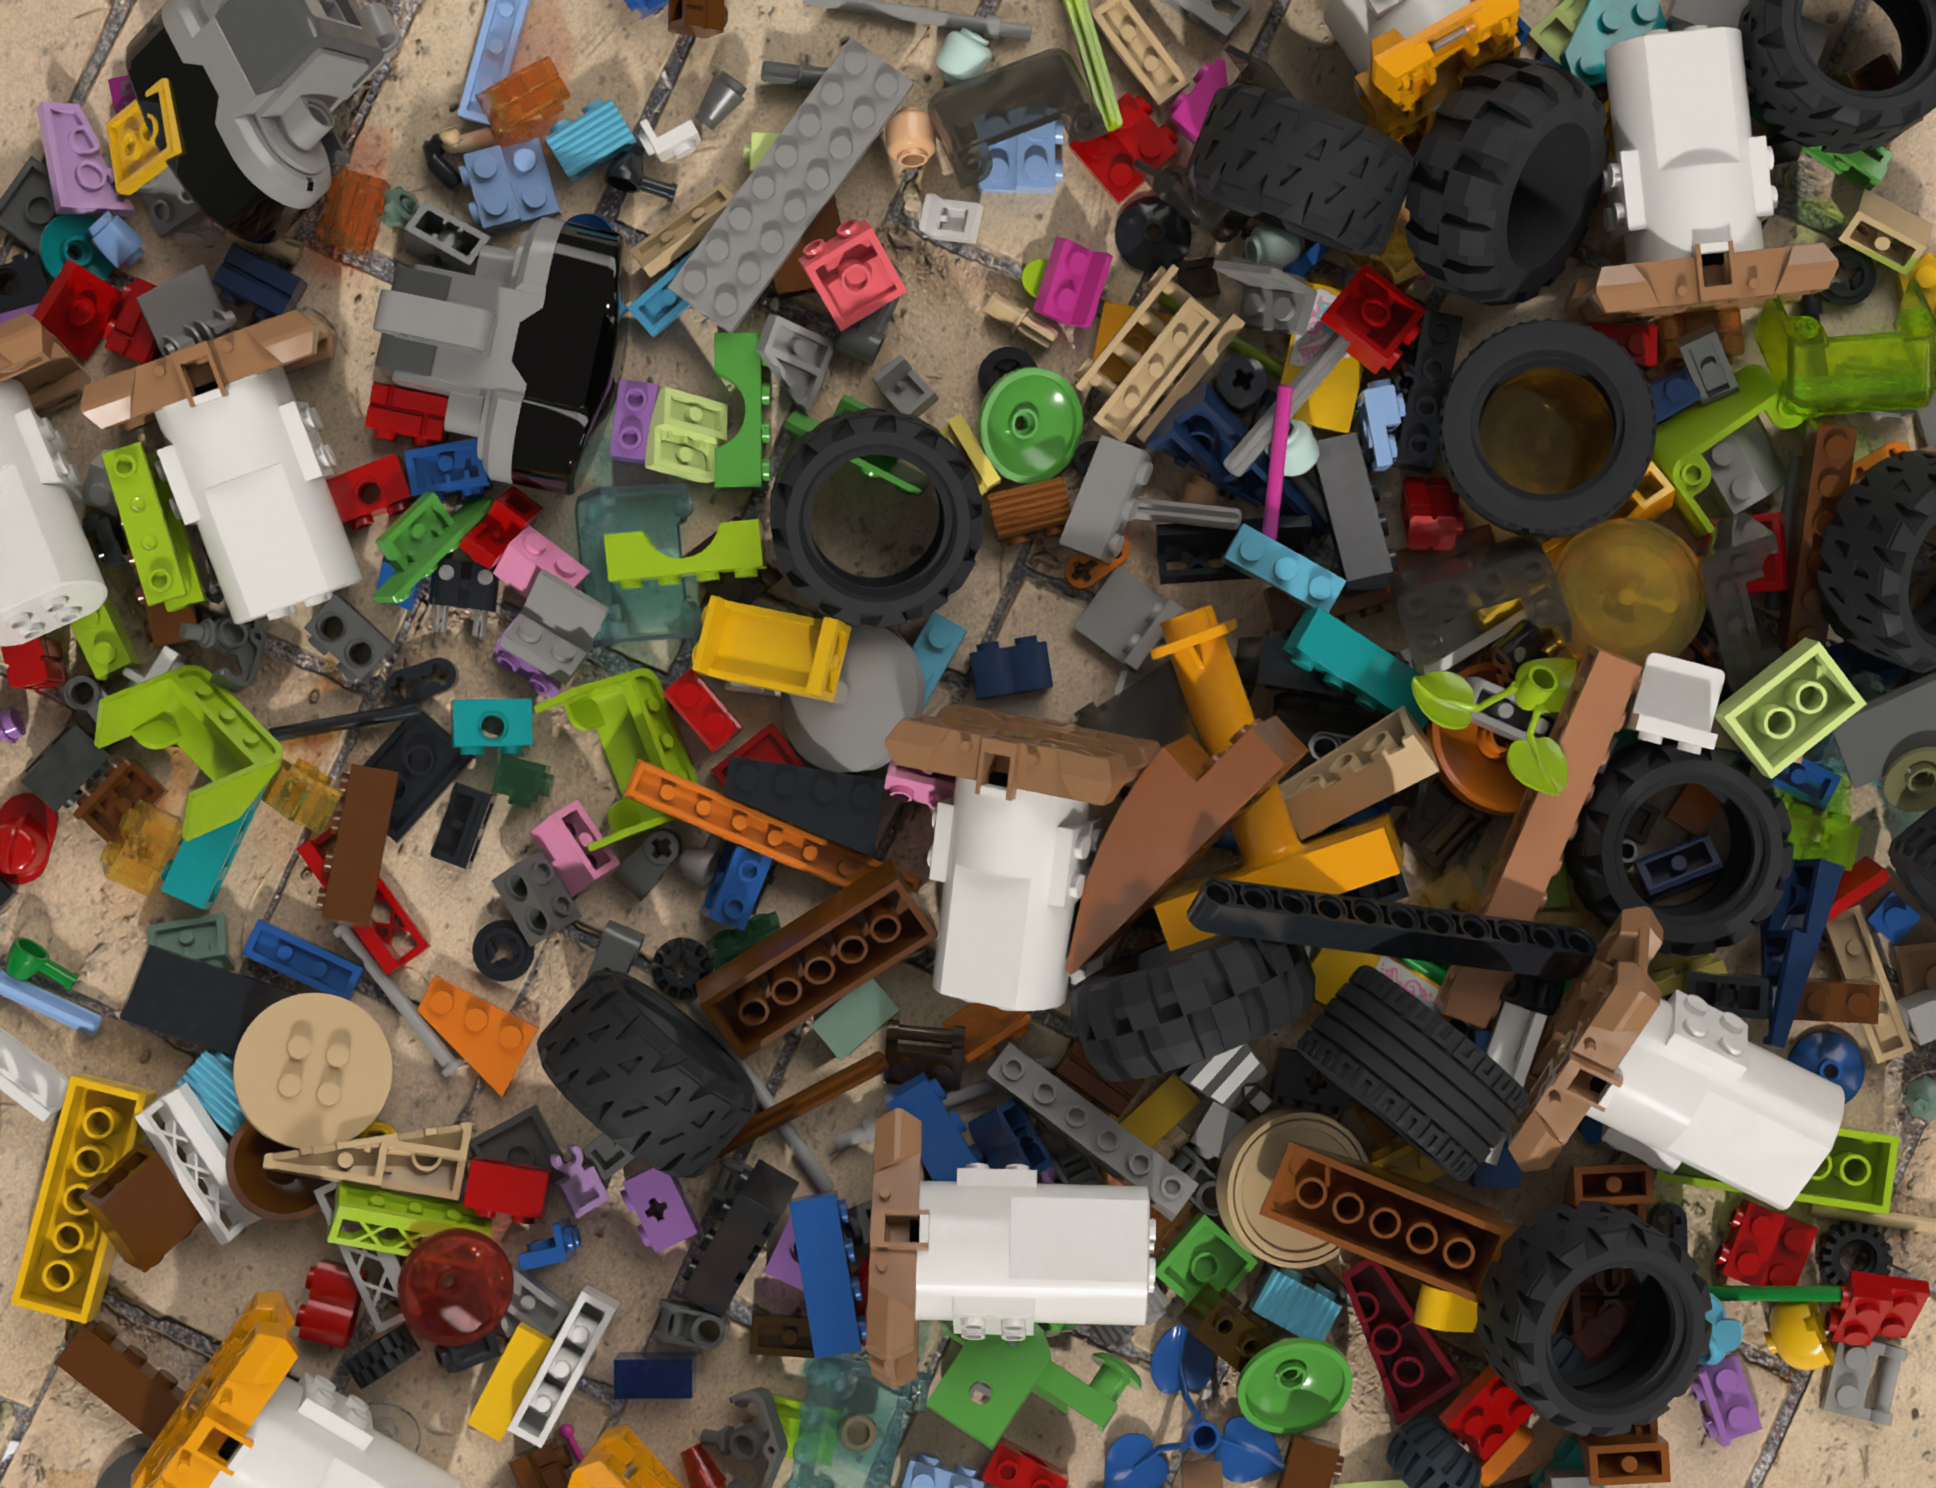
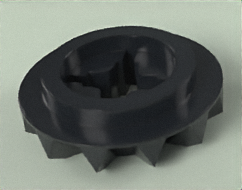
M1847 244L1830 248L1829 250L1838 259L1839 266L1844 271H1852L1856 268L1858 271L1849 279L1850 286H1847L1844 281L1839 283L1831 282L1829 288L1820 293L1825 297L1826 302H1832L1841 307L1858 304L1869 296L1875 286L1876 268L1871 257ZM1837 269L1834 278L1839 273V269Z
M1002 347L992 351L982 361L978 372V383L982 394L986 396L990 388L1001 378L998 372L994 370L995 368L999 371L1009 372L1011 368L1014 369L1016 364L1019 365L1017 368L1019 369L1037 367L1036 362L1027 352L1016 347Z
M497 920L487 924L478 932L473 942L472 954L477 968L483 975L495 981L506 982L517 979L527 972L534 959V946H529L516 922L512 920ZM492 938L502 944L515 938L516 941L513 943L510 951L514 955L513 958L516 962L503 957L493 963L492 961L495 959L498 949Z
M681 937L669 940L656 951L651 964L653 981L663 994L672 998L689 999L697 996L695 983L713 972L711 955L701 943L694 939ZM683 951L685 952L686 964L693 966V968H699V972L687 973L684 980H682V985H679L680 979H678L677 972L666 969V966L677 964L680 957H682Z

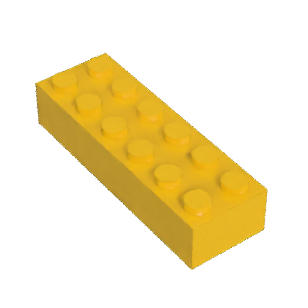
M84 1072L70 1076L13 1291L11 1305L85 1324L99 1317L116 1249L79 1196L137 1144L144 1146L146 1133L135 1116L156 1100L157 1091Z

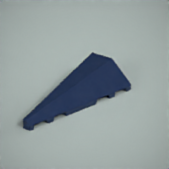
M1208 382L1178 399L1145 441V447L1152 452L1158 449L1174 458L1176 465L1182 468L1188 465L1207 475L1208 482L1257 508L1260 505L1265 506L1270 460L1264 450L1242 476L1238 477L1231 474L1223 465L1227 456L1249 432L1246 426ZM1284 476L1279 517L1310 515L1312 537L1318 539L1327 534V523L1288 476Z
M1822 858L1793 859L1791 874L1780 885V888L1785 890L1772 914L1766 918L1765 923L1760 925L1761 977L1769 979L1766 1014L1769 1019L1768 1036L1763 1038L1764 1045L1776 1048L1785 1047L1845 869L1844 866Z

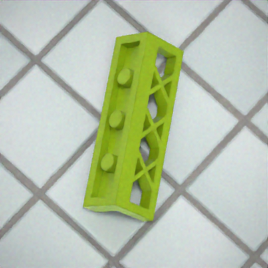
M339 1181L335 1192V1212L327 1233V1242L480 1269L493 1234L492 1218L473 1215V1208L463 1207L464 1204ZM343 1219L360 1222L363 1226L362 1229L354 1233L339 1231ZM390 1227L398 1229L402 1235L390 1240L381 1238L378 1232ZM429 1234L437 1236L440 1242L429 1247L420 1245L416 1239ZM464 1241L478 1243L474 1255L458 1252L454 1246Z

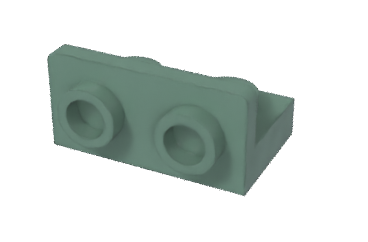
M224 913L147 925L148 944L230 971L235 970V961L229 954L228 919Z

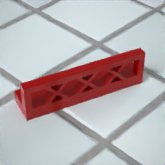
M331 828L316 839L307 840L296 848L324 888L328 886L330 873L323 872L326 852L321 845L336 835L331 834ZM379 875L377 888L382 895L376 894L375 899L386 900L391 906L390 922H376L371 916L369 929L353 927V929L386 975L399 970L431 945ZM397 916L404 926L395 925ZM380 927L388 928L387 937L382 932ZM394 929L409 931L418 944L402 957H400L392 945Z

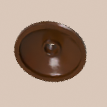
M246 1119L234 1133L229 1143L225 1160L227 1181L239 1203L252 1214L274 1222L302 1220L321 1210L313 1190L333 1181L263 1169L265 1154L297 1149L288 1148L271 1141L258 1132ZM336 1189L324 1194L328 1203L334 1197Z

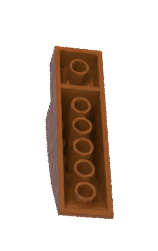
M1276 715L1265 721L1258 718L1252 724L1244 725L1230 738L1229 741L1233 745L1229 746L1222 753L1220 751L1212 757L1190 734L1164 746L1139 776L1109 826L1085 881L1065 969L1070 975L1098 959L1309 751Z
M1291 1140L1288 1142L1259 1211L1260 1215L1478 1304L1484 1303L1481 1284L1491 1261L1493 1260L1498 1263L1502 1257L1501 1247L1503 1243L1519 1228L1505 1222L1500 1211L1470 1199L1356 1159ZM1573 1290L1565 1298L1556 1314L1552 1326V1334H1555Z

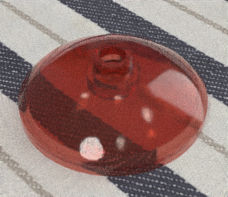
M451 1228L439 1231L420 1242L408 1255L401 1268L397 1284V1298L400 1311L407 1324L419 1336L429 1342L442 1346H461L475 1342L491 1332L500 1323L509 1308L514 1289L512 1267L503 1249L493 1239L481 1232L467 1228ZM449 1275H453V1284L446 1288L443 1287L444 1279Z

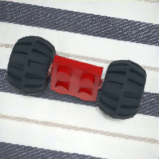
M1558 1325L1555 1334L1551 1333V1353L1556 1369L1573 1370L1575 1366L1580 1368L1588 1363L1586 1354ZM1489 1364L1439 1416L1453 1431L1451 1435L1431 1417L1421 1416L1412 1419L1399 1427L1391 1438L1386 1453L1387 1462L1409 1488H1478L1482 1476L1481 1466L1463 1446L1467 1444L1486 1461L1494 1452L1500 1449L1502 1444L1521 1424L1527 1421L1535 1410L1512 1391L1492 1370Z

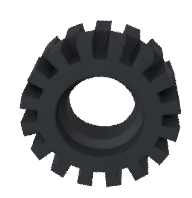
M1841 1221V1225H1831L1829 1227L1831 1231L1828 1234L1823 1232L1820 1236L1823 1242L1821 1245H1816L1815 1250L1819 1252V1257H1815L1816 1264L1821 1267L1819 1270L1821 1275L1833 1286L1844 1285L1850 1273L1841 1265L1840 1253L1847 1244L1852 1242L1861 1243L1866 1248L1868 1254L1865 1266L1858 1270V1272L1889 1276L1891 1270L1887 1269L1888 1263L1893 1264V1257L1888 1254V1251L1892 1249L1890 1244L1884 1241L1886 1237L1881 1232L1876 1231L1875 1228L1860 1222Z
M402 1324L345 1361L344 1364L359 1388L363 1389L407 1361V1359L414 1356L421 1349L406 1325Z

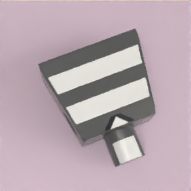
M1247 1043L1211 1058L1184 1066L1177 1074L1184 1082L1230 1111H1233L1244 1101L1259 1115L1274 1099L1272 1095L1258 1084L1268 1073V1070Z

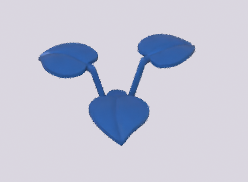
M1177 1324L1169 1329L1156 1344L1151 1356L1150 1373L1154 1384L1161 1392L1172 1394L1181 1390L1182 1398L1192 1415V1418L1183 1427L1182 1434L1184 1440L1160 1444L1154 1448L1151 1440L1143 1434L1127 1433L1120 1436L1111 1444L1105 1458L1103 1488H1159L1165 1482L1169 1473L1168 1463L1159 1453L1178 1449L1187 1450L1190 1447L1203 1454L1214 1451V1461H1222L1223 1476L1237 1483L1251 1482L1268 1474L1283 1470L1284 1465L1278 1445L1270 1432L1253 1425L1245 1416L1229 1419L1224 1426L1223 1436L1220 1435L1218 1428L1213 1423L1201 1417V1413L1193 1403L1188 1389H1201L1210 1381L1215 1367L1213 1354L1210 1348L1192 1335L1184 1325Z

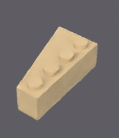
M1403 705L1280 784L1279 787L1294 829L1303 840L1311 835L1323 832L1329 826L1440 770L1429 739Z

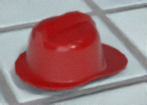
M22 793L13 796L3 804L0 810V875L11 884L32 882L44 872L57 833L58 818L56 812L34 793Z

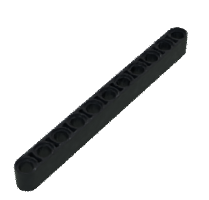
M1220 878L1205 880L1187 910L1189 922L1195 928L1207 933L1564 980L1577 978L1597 949L1594 938L1588 932L1576 927Z

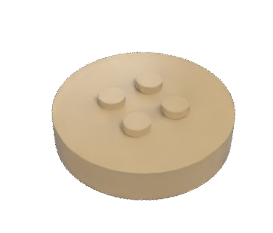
M298 994L272 1004L262 1011L248 1026L237 1046L232 1070L233 1088L244 1116L258 1132L271 1141L297 1150L305 1147L336 1144L337 1142L349 1141L362 1133L381 1112L388 1098L392 1083V1056L381 1028L358 1005L331 994Z
M1280 1109L1263 1114L1252 1120L1230 1142L1218 1169L1216 1181L1217 1205L1225 1228L1244 1250L1280 1267L1294 1269L1309 1268L1331 1260L1345 1249L1259 1214L1289 1140L1365 1163H1369L1359 1141L1339 1122L1308 1110Z

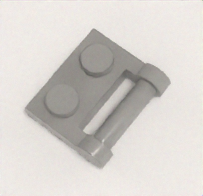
M1872 1340L1870 1346H1852L1847 1343L1834 1341L1835 1364L1828 1366L1820 1408L1825 1411L1891 1426L1893 1413H1890L1900 1363L1906 1360L1908 1349ZM1877 1354L1885 1356L1875 1406L1872 1408L1864 1405L1875 1355Z

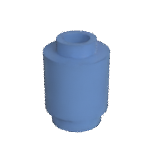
M108 210L86 231L92 238L90 242L116 268L122 263L128 268L131 267L145 253L140 248L144 240L118 215L114 217Z

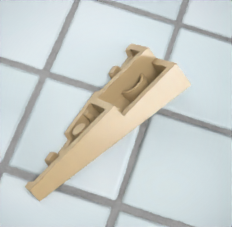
M464 1122L459 1125L362 1138L280 1153H267L264 1157L263 1169L333 1182H347L458 1203L473 1123Z

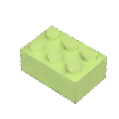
M1803 638L1717 707L1714 717L1747 760L1755 765L1763 776L1772 779L1864 707L1866 702L1821 643Z

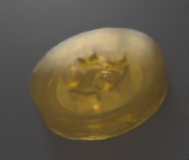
M1536 368L1513 376L1494 392L1482 414L1479 438L1482 450L1489 464L1505 481L1524 491L1538 494H1555L1569 491L1582 485L1601 469L1611 452L1613 421L1603 396L1586 379L1573 372L1559 368Z
M1618 518L1603 521L1594 527L1581 531L1573 537L1557 556L1550 571L1546 590V612L1553 635L1563 650L1579 664L1589 644L1632 660L1641 667H1644L1645 659L1650 653H1659L1679 658L1695 639L1702 624L1707 604L1705 576L1699 560L1691 548L1671 530L1654 522L1636 518Z

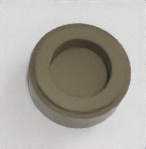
M851 1412L840 1420L837 1426V1438L840 1444L847 1450L855 1453L864 1452L875 1443L877 1427L873 1419L861 1412Z

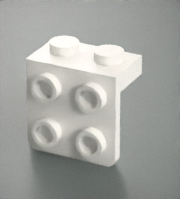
M1659 653L1648 654L1641 674V685L1635 696L1627 728L1639 731L1637 739L1660 745L1662 744L1663 737L1678 741L1676 749L1700 755L1702 748L1714 750L1718 734L1711 733L1710 731L1725 679L1724 672L1717 668Z

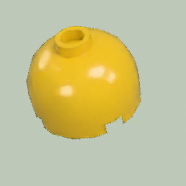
M1779 1301L1773 1307L1769 1316L1770 1330L1764 1331L1765 1340L1772 1354L1778 1352L1787 1365L1798 1370H1816L1835 1364L1833 1344L1831 1338H1826L1823 1327L1824 1316L1818 1303Z

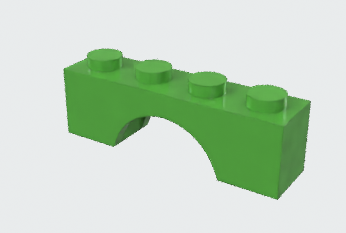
M714 333V372L717 377L733 384L741 392L745 402V418L741 429L732 440L715 448V488L717 491H764V481L771 480L770 458H764V443H770L771 426L770 420H763V405H770V381H763V366L767 365L756 351L761 333H733L732 335L730 333Z

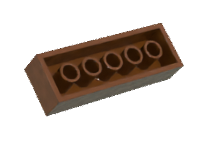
M889 859L696 982L695 986L699 1005L738 1056L744 1060L937 938L938 932L927 908L894 862Z

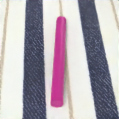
M1278 384L1262 527V534L1273 540H1277L1293 395V386L1288 384Z

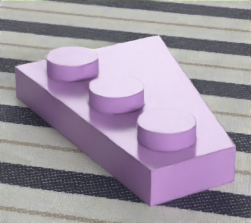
M41 102L37 107V114L56 214L102 216L108 210L113 216L130 217L135 209L129 198L124 199L123 195H117L113 168L107 167L98 150L100 143L80 105Z

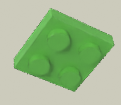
M1200 1210L1157 1258L1156 1276L1189 1304L1207 1282L1219 1292L1225 1287L1232 1293L1259 1261L1237 1244L1230 1235Z

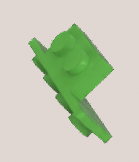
M844 394L833 416L850 410L854 412L871 407ZM795 410L787 418L784 428L790 430L791 434L799 440L807 431H812L821 422ZM867 455L850 460V462L860 466V470L863 473L874 478L882 477L892 482L898 491L907 495L922 496L931 482L927 476L898 462L899 458Z
M424 492L375 540V543L396 571L372 595L376 603L398 604L406 600L412 594V588L422 578L431 575L438 568L437 563L447 553L456 550L462 538L484 520L494 503L491 497L469 499L457 512L450 516L434 492Z

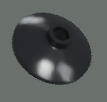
M1147 196L1130 203L1120 214L1115 227V243L1121 257L1133 268L1147 273H1155L1160 266L1167 270L1171 264L1176 265L1186 255L1191 242V226L1185 212L1173 201L1159 196ZM1152 225L1157 226L1161 230V235L1158 238H1151L1147 234V228Z

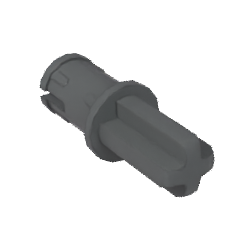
M800 60V65L764 61L761 69V80L763 82L797 86L798 92H801V89L813 90L828 67L806 65L802 60Z

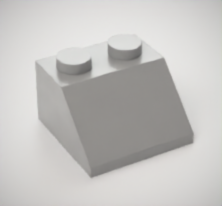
M1753 418L1702 453L1711 469V480L1706 490L1723 518L1731 517L1786 484L1787 471L1756 418Z

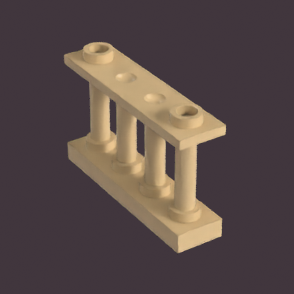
M1171 264L1167 270L1163 266L1159 267L1147 282V285L1152 288L1098 357L1094 361L1087 357L1075 372L1074 376L1079 379L1074 385L1076 388L1082 391L1089 382L1107 398L1112 395L1118 386L1102 374L1099 368L1112 352L1132 368L1135 366L1142 355L1123 341V338L1136 322L1140 323L1156 337L1161 333L1166 324L1147 310L1161 291L1179 306H1182L1187 298L1191 296L1205 307L1171 279L1179 270L1178 267L1174 264ZM1231 313L1227 319L1222 314L1219 317L1215 315L1221 321L1209 334L1211 339L1203 349L1198 348L1185 365L1187 367L1178 379L1175 378L1161 395L1163 397L1154 409L1151 408L1137 425L1138 429L1134 434L1144 443L1176 401L1190 393L1244 326L1245 322L1234 313Z

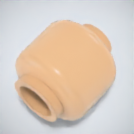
M903 107L885 125L887 152L899 165L903 167H919L924 165L934 155L937 147L935 123L927 113L920 111L916 107Z

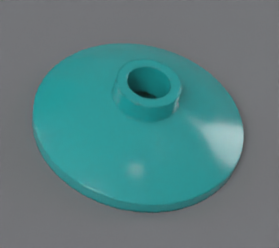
M63 214L54 218L44 228L39 242V254L43 267L53 280L56 279L68 259L72 260L67 253L69 247L74 248L78 254L77 259L72 260L73 262L103 281L108 278L114 265L90 242L92 238L86 233L97 221L95 218L89 215Z

